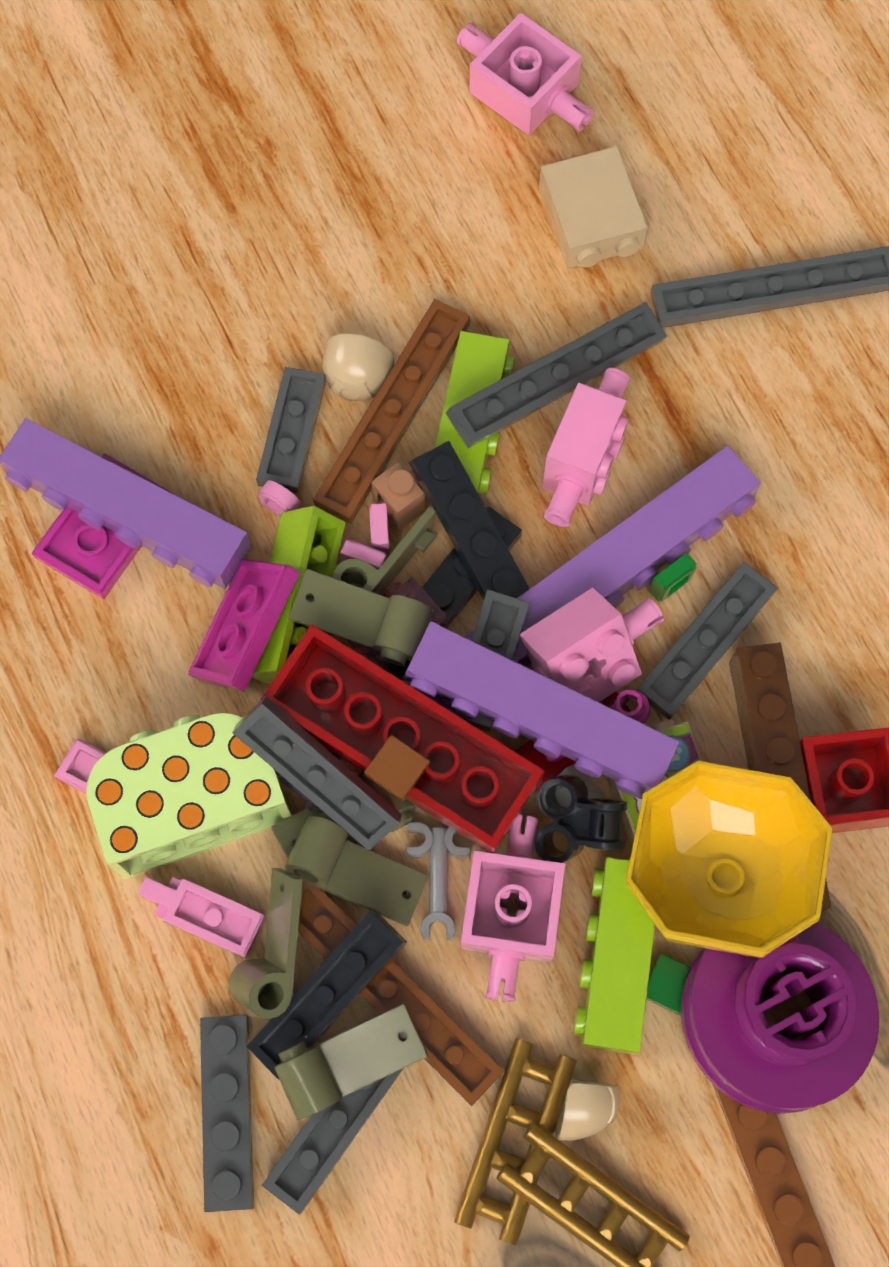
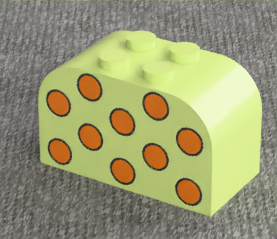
M228 713L212 714L202 718L199 715L186 716L173 723L174 727L157 733L155 730H147L133 735L130 738V743L108 751L97 761L88 778L87 801L106 864L121 878L127 879L261 832L292 816L277 771L232 733L235 725L243 717Z

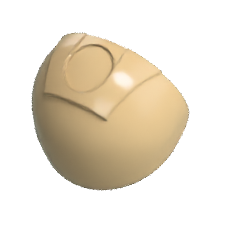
M338 334L332 336L326 342L322 363L323 373L330 385L329 388L339 397L354 401H366L374 398L394 366V356L388 347L370 337L358 334Z
M571 1079L556 1124L557 1140L574 1141L591 1137L604 1130L610 1123H613L620 1105L619 1087L612 1084Z

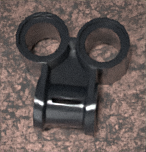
M572 774L561 775L548 780L539 789L537 796L538 805L545 815L554 820L553 823L544 826L536 834L535 850L543 861L564 863L580 854L584 846L604 850L624 849L625 840L621 839L622 812L627 810V802L608 798L588 799V788L585 782ZM558 785L566 787L571 794V804L568 808L561 806L556 800L555 792ZM555 830L561 831L566 835L569 844L566 852L559 851L553 844L552 837Z

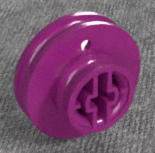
M815 923L797 935L800 940L799 942L779 946L761 958L704 948L688 971L681 997V1021L684 1036L693 1059L707 1079L718 1090L732 1100L751 1109L767 1113L788 1114L808 1110L834 1100L848 1091L860 1079L875 1052L879 1034V1008L871 978L850 946L831 930L819 923ZM779 973L785 975L764 988L766 981ZM802 991L807 993L812 1003L809 1007L773 1026L766 1020L764 1011ZM815 1028L814 1034L802 1040L793 1039Z

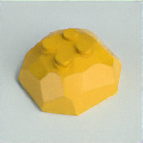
M696 761L643 794L626 884L667 941L761 958L819 921L833 828L791 777Z

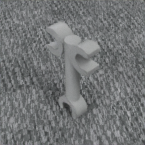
M421 822L407 824L408 833H420L424 836L425 841L420 847H407V855L412 858H421L430 852L429 914L423 919L421 924V935L424 940H429L430 926L433 923L441 922L447 928V940H453L455 924L453 919L447 914V853L456 858H466L470 856V848L454 845L452 839L458 832L450 827L448 829L440 827L429 828Z

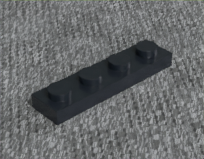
M450 441L409 462L410 467L433 509L436 511L441 524L483 601L487 589L513 598H518L527 592L530 588Z
M375 909L370 910L294 993L286 1011L280 1016L272 1018L246 1047L279 1080L274 1069L275 1065L282 1062L278 1054L303 1041L307 1049L311 1048L401 950L407 941Z

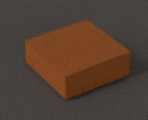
M391 735L367 767L364 775L403 802L429 766L430 761Z

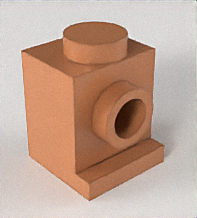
M399 462L371 481L373 501L376 504L386 503L388 519L398 531L422 515L428 507H432L413 470L406 471Z

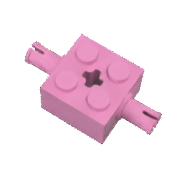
M521 12L495 39H492L471 22L466 24V28L463 27L457 38V44L476 56L470 63L469 93L529 136L553 113L575 127L579 132L584 129L582 123L585 126L588 125L594 110L570 94L579 85L582 55Z
M606 369L599 389L578 382L547 453L542 489L554 494L548 509L544 513V518L556 526L568 527L577 503L589 507L594 493L602 495L610 476L609 470L613 459H617L625 440L624 434L630 420L623 416L627 400L622 399L626 387L629 385L630 377L619 369Z
M592 587L519 635L535 672L600 702L642 675L633 649V640L656 625L663 623L664 618L660 608L651 598H647L643 603L622 616L615 607Z
M518 815L509 829L506 854L501 855L474 851L461 949L488 953V956L492 957L488 989L485 998L498 1001L500 982L503 981L502 1001L515 1002L519 961L531 959L551 962L554 957L565 864L533 858L536 829L539 820L531 816H527L524 834L520 833L523 815ZM509 897H514L518 899V906L525 908V911L520 910L517 912L516 917H510L507 915V909L500 907V905L507 904Z

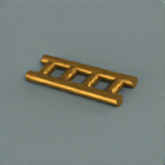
M518 1038L515 1039L454 1219V1223L472 1229L476 1215L503 1224L499 1240L517 1246L530 1203L515 1192L510 1206L483 1196L492 1168L501 1170L508 1163L519 1171L535 1147L530 1143L525 1159L499 1150L507 1121L527 1129L531 1123L535 1122L553 1135L577 1063L576 1059L559 1054L555 1067L531 1059L529 1056L533 1044ZM522 1076L549 1085L540 1113L514 1103Z
M535 1122L531 1123L523 1136L526 1141L535 1147L518 1171L506 1163L496 1177L498 1181L616 1267H653L667 1243L680 1252L684 1249L690 1238V1235L564 1143L557 1140V1138ZM550 1158L573 1174V1177L558 1199L534 1183ZM589 1186L612 1202L597 1228L574 1212ZM628 1215L652 1231L637 1256L613 1240Z

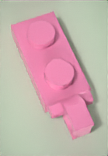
M145 877L138 891L141 897L158 904L155 915L162 918L164 922L245 959L266 918L265 915L184 878L179 880L172 877L169 885L165 886Z

